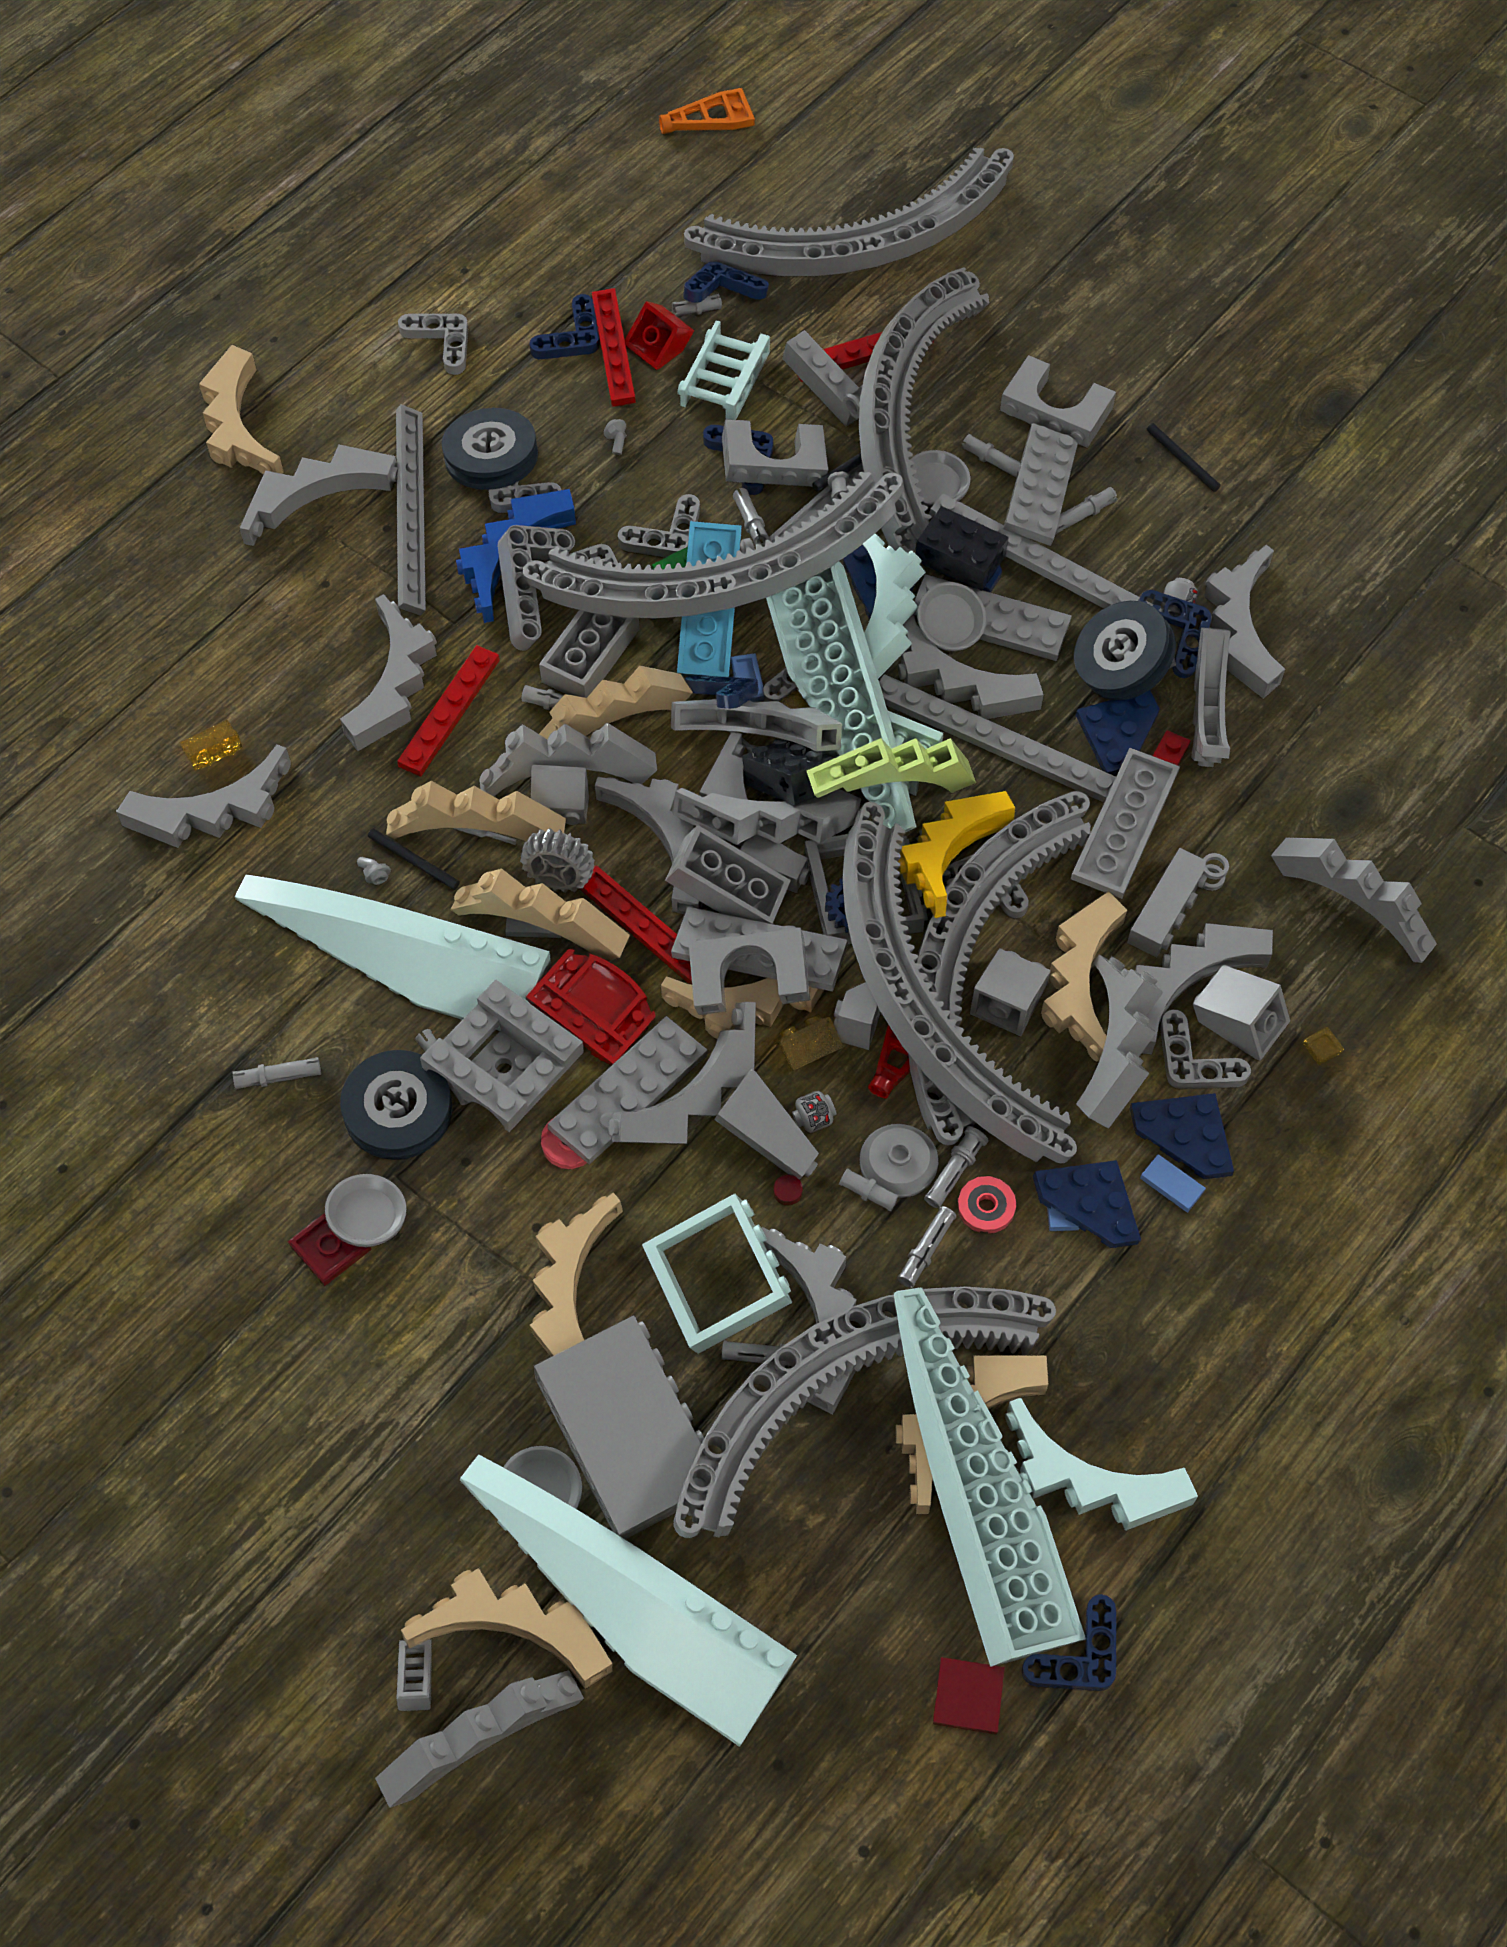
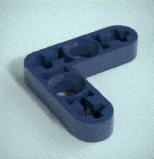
M709 262L685 283L683 297L689 302H702L718 286H722L753 299H764L767 296L769 284L762 278L725 264Z
M579 294L572 299L575 331L537 335L530 340V353L534 358L551 359L595 353L599 349L594 304L589 295ZM581 305H585L586 312H581ZM584 321L592 323L590 326L587 327L579 325L581 322ZM561 342H569L570 346L560 347L559 344Z
M709 425L704 429L703 442L707 448L723 451L722 433L724 426ZM751 430L754 447L764 456L771 458L773 453V437L766 432ZM742 482V488L747 489L749 495L761 493L765 486L762 483L751 484Z
M1155 590L1143 592L1138 601L1147 603V599L1150 598L1152 599L1153 607L1158 611L1161 608V603L1164 602L1165 605L1159 613L1169 624L1183 628L1174 657L1176 665L1172 669L1176 676L1189 678L1196 671L1201 627H1210L1212 618L1210 611L1203 606ZM1171 605L1177 606L1181 611V615L1178 617L1171 616L1168 613V607ZM1196 615H1201V624L1198 626V629H1193L1197 621ZM1186 637H1195L1198 640V647L1190 648L1185 642ZM1186 655H1191L1187 663L1189 668L1184 670L1181 663L1186 658Z
M702 675L685 678L686 683L694 694L716 695L718 708H738L758 694V680L753 678Z
M1100 1594L1092 1597L1087 1604L1085 1657L1032 1654L1027 1657L1022 1666L1021 1672L1025 1682L1036 1687L1104 1691L1110 1688L1116 1677V1606L1113 1600L1106 1595ZM1098 1603H1102L1103 1608L1109 1610V1612L1105 1613L1103 1617V1626L1092 1628V1624L1097 1626L1099 1622V1614L1093 1611V1609L1097 1607ZM1096 1634L1105 1635L1110 1643L1109 1648L1105 1651L1094 1648L1092 1644L1093 1636ZM1110 1657V1661L1105 1659L1103 1662V1672L1109 1674V1677H1106L1103 1683L1098 1682V1677L1093 1676L1092 1673L1097 1671L1099 1659ZM1034 1662H1037L1041 1669L1050 1670L1051 1663H1055L1053 1672L1055 1680L1049 1679L1051 1675L1049 1672H1042L1039 1678H1035L1034 1673L1028 1671V1668H1032ZM1064 1664L1073 1665L1078 1673L1077 1678L1073 1681L1063 1679L1060 1675V1667Z

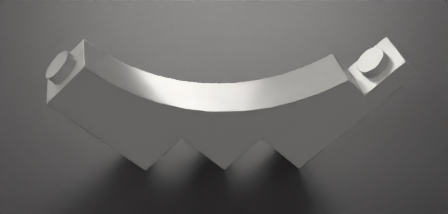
M338 445L331 463L302 457L294 476L265 470L240 526L244 544L254 546L257 537L262 535L263 527L276 529L291 513L325 495L352 489L391 491L394 482H397L398 467L396 457Z
M732 731L700 790L701 797L715 793L748 800L744 788L742 755L745 746L742 745L741 733ZM758 834L737 844L744 853L790 879L787 890L797 893L800 885L806 884L810 875V870L807 869V857L792 851L781 843L777 844Z
M680 788L675 791L673 815L695 826L699 825L736 845L756 834L777 844L796 834H801L821 843L854 825L860 809L861 798L838 789L819 798H811L797 805H792L785 801H753L715 793L701 797L684 788Z
M756 1002L735 1004V1008L732 1011V1024L735 1025V1030L720 1031L708 1061L697 1076L680 1092L666 1101L643 1110L613 1113V1118L609 1121V1134L612 1136V1142L687 1144L688 1115L717 1116L721 1110V1088L737 1089L751 1069L754 1070Z

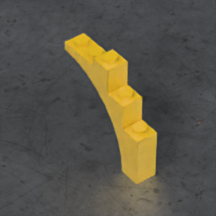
M1006 791L946 801L944 813L941 814V821L922 824V835L918 837V843L902 846L899 852L901 857L897 861L900 863L897 871L902 874L907 885L915 883L916 888L922 891L925 906L931 909L935 918L946 916L947 893L942 878L950 862L970 844L999 832L1014 820L1015 806Z

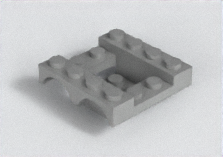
M495 980L477 998L478 1004L444 1040L438 1038L420 1059L422 1068L425 1071L429 1069L442 1075L457 1089L463 1099L469 1103L476 1102L484 1106L497 1117L505 1130L510 1132L584 1053L583 1041L502 983ZM500 1026L501 1031L472 1061L468 1058ZM503 1063H507L512 1067L507 1073H500L496 1068Z

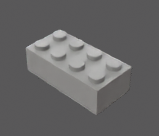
M579 610L540 662L541 682L567 695L587 698L606 677L639 631V618L618 617Z
M699 825L684 837L665 879L668 883L721 914L773 924L791 881Z

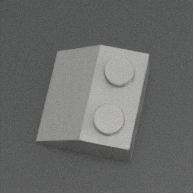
M532 765L531 799L566 818V824H586L589 802L586 768Z
M866 982L846 991L843 1001L838 1000L834 1012V1017L836 1018L833 1029L837 1030L836 1041L869 1050L881 1012Z

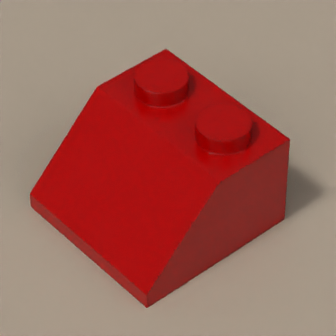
M646 301L625 338V345L652 367L659 370L683 352L695 330L662 305Z

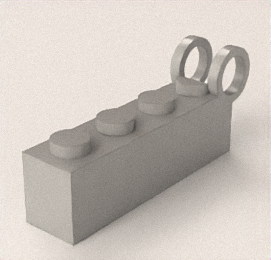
M805 330L786 342L782 359L845 426L858 419L862 386L858 387Z
M1179 848L1134 923L1127 943L1156 958L1162 949L1167 950L1174 937L1171 935L1173 929L1179 930L1186 917L1183 914L1186 907L1191 909L1196 901L1198 894L1195 891L1197 888L1217 890L1223 886L1229 869L1228 860L1217 853L1208 854L1202 859ZM1209 860H1218L1223 864L1224 870L1219 866L1213 864L1206 865ZM1207 877L1215 880L1220 879L1216 884L1206 882Z

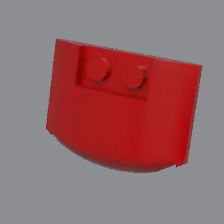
M568 949L529 992L526 1000L583 1041V1046L591 1051V1055L612 1066L627 1052L656 1018L655 1012L653 1010L651 1013L646 1001L647 996L642 989L620 968L590 953L589 957L574 954L575 950Z

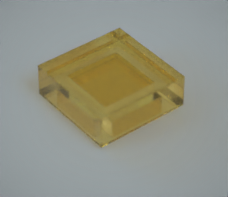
M1328 1027L1305 1038L1303 1041V1045L1318 1065L1336 1057L1344 1050Z

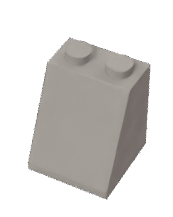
M999 948L974 988L970 1014L1022 1036L1048 984L1051 970L1041 963L1023 959L1013 951H1005Z
M1222 965L1219 971L1211 977L1208 985L1196 996L1193 1003L1199 1023L1259 1061L1265 1056L1290 1022L1281 985L1226 965Z

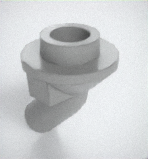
M621 419L611 420L604 429L605 437L607 439H614L612 453L615 455H622L624 438L627 436L624 432L626 423Z
M360 857L357 860V865L364 868L363 872L367 883L378 885L388 879L391 869L386 864H378L377 861L366 857Z

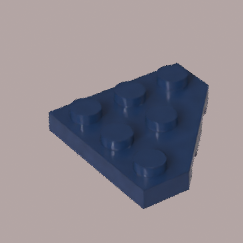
M862 544L843 558V566L846 573H849L852 585L859 600H862L865 612L870 620L876 599L877 577L873 561ZM916 583L909 589L911 592L914 589Z
M1150 690L1131 699L1109 700L1077 710L1076 717L1102 771L1113 776L1117 775L1129 748L1141 751L1160 710Z
M1215 1093L1131 1103L1130 1112L1136 1135L1144 1140H1150L1160 1147V1151L1178 1163L1181 1161L1195 1170L1194 1173L1202 1179L1233 1175L1234 1169Z
M1117 1160L1035 1171L1033 1174L1040 1203L1049 1209L1053 1207L1067 1216L1066 1220L1077 1225L1081 1230L1085 1232L1086 1230L1090 1231L1102 1239L1101 1243L1109 1248L1137 1245L1141 1241Z

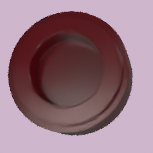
M783 1175L775 1181L774 1197L780 1204L794 1205L801 1199L803 1186L797 1177Z

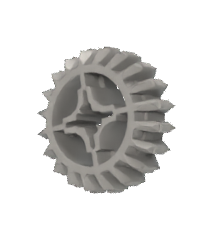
M549 828L546 832L540 829L538 833H532L523 845L520 862L523 864L522 869L528 872L527 877L535 878L536 884L543 883L545 886L553 888L555 892L557 889H561L566 893L568 890L575 892L577 888L584 887L592 876L595 860L592 858L593 852L588 850L587 844L580 843V838H573L571 833L567 835L562 833L561 830L554 832Z

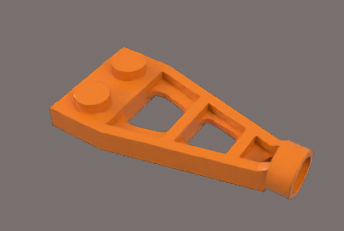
M742 88L718 92L670 111L668 114L659 115V125L662 134L672 133L675 130H735L754 126L755 122ZM721 105L724 107L727 117L711 118L707 110ZM700 112L703 120H687L686 116Z

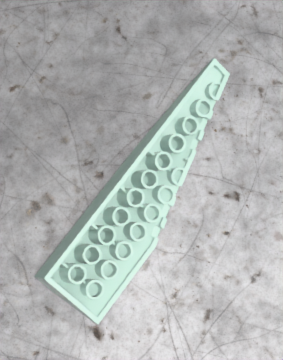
M838 561L830 568L806 581L767 597V603L790 678L795 682L800 694L810 708L815 707L842 723L841 750H836L839 756L880 738L891 749L897 747L885 700L844 566ZM906 781L883 783L861 788L862 793L869 802L877 803L884 810L885 817L882 825L891 829L897 823L905 832L916 828Z
M245 875L235 895L237 901L263 916L267 915L275 920L278 925L296 932L300 938L313 942L319 949L353 969L357 968L366 973V976L370 979L388 986L389 990L398 995L405 996L416 1006L462 1020L478 1004L477 998L495 980L527 1001L526 996L552 967L549 951L396 906L340 892L276 879Z
M922 1287L896 1291L894 1298L917 1419L942 1512L990 1667L1085 1640L1086 1637L1046 1514L1041 1505L1037 1507L1030 1495L1032 1489L1027 1480L1023 1481L1014 1466L1017 1461L1012 1452H1008L1001 1442L1002 1434L978 1390L974 1392L967 1380L970 1377L964 1365L960 1367L952 1352L955 1349L952 1342L942 1334L938 1327L941 1322Z
M478 1455L461 1476L460 1481L486 1510L489 1509L498 1519V1524L505 1531H509L517 1540L518 1546L526 1555L529 1554L538 1564L537 1567L567 1601L578 1608L584 1615V1620L591 1627L594 1626L604 1637L605 1643L613 1652L616 1651L621 1656L627 1668L740 1747L791 1668L797 1655L608 1528L536 1485Z

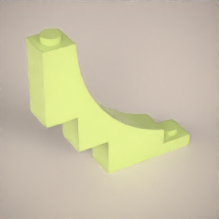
M880 738L807 770L814 795L817 798L842 787L849 792L872 785L900 781L933 783L946 788L951 793L976 783L968 759L951 738L927 749L923 747L917 738L892 749Z

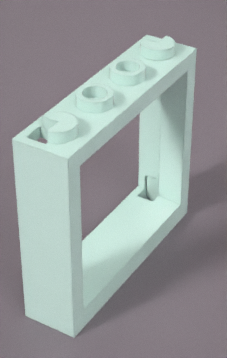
M736 1194L729 1196L642 1244L689 1347L698 1354L792 1303L788 1295L791 1292L790 1285L784 1276L780 1277L776 1270L779 1262L772 1250L767 1252L763 1243L767 1238L760 1225L755 1226L751 1219L755 1215L753 1209L750 1207L747 1199L742 1201ZM735 1213L773 1293L700 1331L663 1251Z

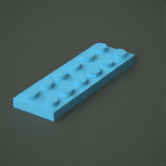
M690 521L687 562L695 566L698 560L703 565L706 564L708 558L714 563L717 556L726 560V556L729 553L736 557L737 551H740L742 526ZM735 607L693 616H682L677 673L682 676L729 677Z

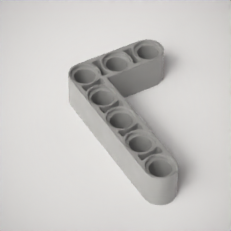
M512 525L498 541L510 640L512 645L518 650H528L540 637L542 631L536 588L527 584L523 568L532 559L549 561L548 552L556 547H560L561 552L568 550L569 553L575 545V539L567 530Z

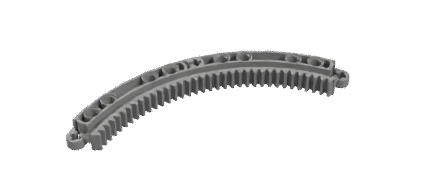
M973 148L972 154H969L968 159L964 160V165H960L959 170H955L954 176H949V181L944 180L943 186L938 185L937 190L932 189L931 195L924 194V199L918 198L917 204L910 202V208L904 205L902 211L895 209V215L887 212V218L879 215L878 221L872 217L870 223L862 220V225L854 222L853 227L845 224L844 229L836 225L835 230L827 226L826 231L818 227L817 232H814L812 228H809L807 232H804L803 228H800L798 232L790 228L789 232H786L782 227L777 232L775 227H772L770 231H767L766 226H763L761 230H758L757 225L749 228L748 223L741 227L739 221L732 225L731 219L722 222V217L715 220L714 214H711L704 219V228L691 226L685 230L684 243L687 248L701 253L702 262H719L743 272L756 274L820 276L877 267L911 256L935 245L960 230L978 216L1005 186L1007 174L1013 166L1014 155L1011 150L1000 148L993 153L991 158L984 156L983 148Z
M965 267L949 272L931 282L899 310L885 327L874 346L864 375L859 408V436L864 472L872 473L873 481L876 482L885 474L898 473L903 478L904 492L895 502L896 513L881 528L889 546L895 551L899 547L907 553L914 551L918 538L929 524L928 520L932 518L931 515L925 514L928 507L921 504L925 500L924 497L918 496V493L922 490L915 486L919 480L913 478L916 471L911 469L914 462L909 460L913 453L908 451L912 445L907 442L911 439V436L907 434L910 431V427L907 426L910 422V419L907 418L910 414L908 408L911 406L909 400L912 398L910 392L913 391L912 385L915 383L914 378L917 376L918 365L922 362L921 359L925 356V352L929 349L928 347L932 344V341L944 329L955 322L964 320L966 317L976 316L989 304L988 294L980 295L977 290L980 285L978 278L972 272L965 271Z
M860 472V479H853L854 486L848 485L846 487L847 493L840 492V499H832L833 506L826 504V512L818 510V517L811 515L809 517L810 523L802 521V528L793 526V533L784 531V538L776 535L775 542L772 543L769 540H765V546L763 547L758 543L754 551L747 547L746 554L737 551L736 557H733L729 553L726 556V560L717 556L714 563L708 558L704 565L698 560L695 566L687 562L685 568H682L681 564L677 563L675 569H672L670 564H667L665 569H661L660 564H658L654 570L651 569L650 565H647L642 570L640 564L635 569H632L631 564H627L623 569L621 563L613 567L612 562L609 561L604 566L603 560H599L595 564L594 558L586 561L585 556L582 555L578 559L576 553L569 555L568 550L561 552L560 547H556L548 552L550 561L547 564L538 560L528 562L523 568V574L528 585L541 590L544 599L566 607L596 614L627 618H668L693 616L734 608L767 598L796 586L830 568L860 547L896 513L895 502L904 492L903 478L898 473H888L876 482L873 481L872 473Z
M1079 791L1070 792L1047 801L1010 822L979 848L963 865L946 889V916L935 918L934 915L932 916L923 935L917 954L918 959L915 963L927 964L932 967V970L922 967L919 973L927 974L924 982L932 983L929 991L938 993L935 1001H943L944 1004L941 1010L950 1011L947 1018L956 1019L955 1028H961L959 1024L962 1018L959 1017V1014L962 1011V1007L959 1005L962 1002V997L960 996L963 992L964 975L967 971L966 966L969 963L972 948L990 914L993 913L995 907L1000 904L1002 898H1005L1007 893L1012 891L1014 885L1020 883L1021 879H1025L1028 873L1032 874L1036 867L1040 868L1044 862L1048 863L1052 857L1057 858L1060 852L1065 854L1069 848L1075 850L1077 844L1081 847L1085 845L1090 836L1091 828L1089 822L1084 824L1081 819L1090 805L1086 794ZM1073 801L1075 804H1081L1080 809L1077 806H1072L1070 809L1068 808L1071 806ZM1013 834L1019 835L1021 838H1016ZM966 876L972 877L975 881L968 880ZM949 900L956 901L958 905L950 903ZM938 926L943 928L940 935L936 933ZM908 1054L910 1072L918 1105L927 1129L932 1127L936 1138L942 1144H955L961 1137L963 1128L973 1127L976 1122L951 1102ZM927 1093L936 1094L939 1100L931 1099ZM946 1125L949 1129H955L952 1136L949 1132H943Z
M874 802L865 803L857 813L855 823L849 831L846 840L843 866L844 906L853 949L862 975L880 1012L901 1045L924 1074L951 1102L977 1124L1012 1149L1036 1162L1042 1156L1057 1163L1067 1162L1077 1151L1075 1141L1064 1133V1130L1071 1122L1069 1113L1065 1112L1063 1115H1060L1059 1107L1056 1106L1051 1110L1048 1101L1041 1104L1039 1095L1031 1098L1030 1089L1021 1091L1020 1082L1013 1085L1011 1075L1004 1078L1002 1076V1068L995 1070V1062L993 1060L985 1061L986 1053H977L978 1045L970 1046V1036L962 1037L964 1029L954 1027L957 1022L956 1019L947 1018L950 1011L941 1010L944 1004L943 1001H935L938 993L929 991L932 983L924 982L927 977L926 973H919L923 966L922 964L915 963L918 955L911 953L915 948L914 945L907 944L911 940V936L905 934L908 927L902 925L906 918L901 916L904 909L899 906L902 899L898 897L901 890L897 888L900 884V881L897 879L900 875V872L897 871L900 863L897 861L901 857L899 852L902 846L900 844L903 842L902 836L905 834V830L897 823L891 829L882 825L885 817L882 807ZM870 814L872 815V821L867 820Z
M979 1287L923 1289L941 1322L938 1327L942 1334L950 1339L955 1349H958L961 1342H963L966 1349H969L973 1342L977 1349H981L983 1344L986 1343L988 1350H992L995 1344H997L1000 1352H1003L1006 1346H1009L1012 1354L1018 1348H1021L1022 1356H1026L1039 1339L1038 1327L1047 1326L1056 1313V1308L1050 1299L1018 1291ZM894 1295L853 1306L813 1325L779 1348L752 1372L720 1412L705 1436L679 1496L674 1517V1528L680 1536L692 1538L700 1533L701 1529L713 1531V1536L718 1538L729 1535L734 1524L733 1519L737 1512L736 1508L752 1470L763 1451L766 1450L769 1442L774 1439L777 1432H780L783 1424L788 1423L791 1415L795 1416L799 1407L803 1408L807 1400L812 1401L816 1393L821 1394L825 1386L830 1388L834 1380L837 1382L841 1381L844 1374L847 1377L850 1376L853 1369L858 1372L863 1364L870 1367L874 1360L877 1363H881L884 1356L890 1360L894 1353L899 1357L904 1354ZM958 1302L966 1304L968 1309L962 1308ZM993 1304L999 1305L1003 1311L994 1308ZM1038 1307L1043 1308L1044 1317L1039 1316ZM882 1311H889L894 1318L887 1317ZM850 1321L859 1323L861 1328L853 1327ZM779 1361L788 1362L792 1368L782 1367ZM754 1384L763 1385L766 1388V1392L756 1390ZM708 1446H718L722 1453L714 1454L709 1450ZM702 1478L707 1483V1486L699 1487L693 1482V1479ZM687 1515L693 1516L692 1521L695 1524L691 1528L685 1527V1521L681 1520L685 1519Z

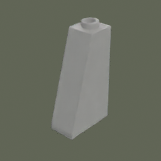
M751 1069L714 1120L787 1174L793 1175L799 1180L803 1175L808 1178L818 1165L814 1160L819 1153L759 1075Z

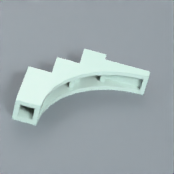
M874 534L863 543L873 561L877 577L874 609L864 634L879 679L912 644L906 637L908 631L903 624L914 614L918 606L912 600L915 595L909 589L926 572L919 565L922 560L913 551L907 553L901 547L896 551L891 546L885 548L883 547L885 545L883 540Z
M1021 1398L1009 1402L1005 1419L1011 1431L1015 1430L1020 1440L1017 1442V1446L1022 1458H1028L1027 1461L1022 1463L1019 1475L1023 1481L1027 1480L1032 1489L1030 1493L1032 1499L1067 1487L1065 1489L1066 1499L1071 1507L1075 1506L1079 1515L1113 1502L1114 1505L1111 1506L1113 1515L1118 1523L1122 1522L1125 1531L1189 1507L1197 1499L1198 1495L1185 1468L1162 1474L1131 1475L1111 1472L1089 1465L1067 1453L1051 1440L1034 1421Z

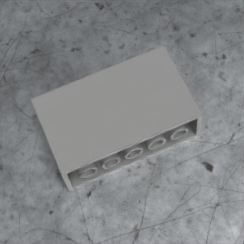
M634 1315L534 1366L535 1379L612 1532L623 1539H627L676 1513L677 1503L684 1482L704 1440L701 1431L695 1432L692 1427L691 1420H693V1416L687 1404H680L676 1393L679 1390L671 1375L665 1376L662 1367L665 1364L657 1348L651 1349L648 1340L650 1334L643 1321L638 1323ZM702 1478L693 1479L697 1486H707V1483Z

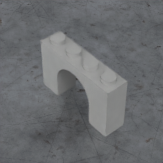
M1028 355L1003 392L1000 411L1031 425L1034 423L1069 435L1077 440L1079 445L1088 448L1112 411L1116 392L1094 383L1078 405L1067 409L1051 407L1038 396L1048 381L1050 364Z
M726 419L722 433L726 481L813 487L812 483L828 472L823 425L798 424L794 440L796 455L788 459L777 460L764 456L754 447L750 421Z
M783 926L777 931L769 932L760 929L747 935L730 933L726 934L724 938L712 939L711 937H701L696 939L695 942H689L693 1000L698 1015L727 1012L724 989L725 974L734 961L746 955L764 956L774 963L777 973L778 993L782 1004L810 1001L805 942L801 927Z

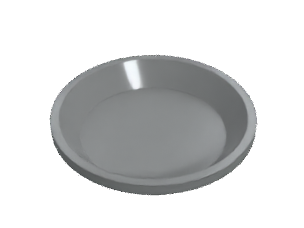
M930 450L921 452L910 459L914 462L911 469L916 471L913 478L919 480L915 486L922 490L918 493V496L925 499L921 504L932 507L942 493L957 501H960L966 495L970 486V472L965 463L957 456L945 451Z
M944 582L931 587L923 595L917 609V621L921 632L930 643L943 650L961 651L971 647L982 636L986 626V612L982 601L970 588L955 582Z
M891 1124L875 1130L865 1140L860 1152V1169L864 1178L876 1180L877 1185L894 1194H898V1198L911 1197L924 1191L934 1180L938 1169V1153L934 1143L921 1130L910 1125Z
M360 1174L344 1179L332 1189L326 1201L325 1217L331 1231L342 1241L361 1247L376 1246L390 1240L400 1231L406 1218V1202L399 1188L388 1179L373 1174Z
M547 1446L529 1447L516 1453L504 1465L503 1468L536 1485L573 1508H578L582 1496L580 1473L575 1463L558 1449Z

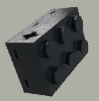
M941 506L918 538L916 555L922 560L921 563L983 591L986 583L989 582L1006 556L1009 537Z
M780 738L775 739L773 743L767 746L755 747L752 749V752L742 755L746 785L792 805H797L816 797L807 770L834 759V757L823 754L821 751L816 752L801 744Z

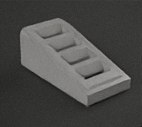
M431 1639L410 1649L404 1640L399 1641L397 1705L400 1711L429 1710L431 1708ZM424 1653V1657L406 1658V1654ZM424 1666L422 1670H406V1667ZM423 1680V1683L406 1684V1681Z

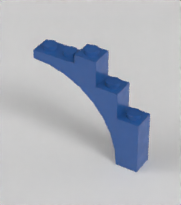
M570 489L510 499L512 509L507 510L509 520L485 524L486 534L482 535L483 545L459 549L461 559L456 560L458 574H464L465 584H471L472 592L478 593L479 598H474L477 614L482 613L484 623L494 621L493 600L495 588L501 576L498 553L499 539L512 525L554 529L575 525V510Z

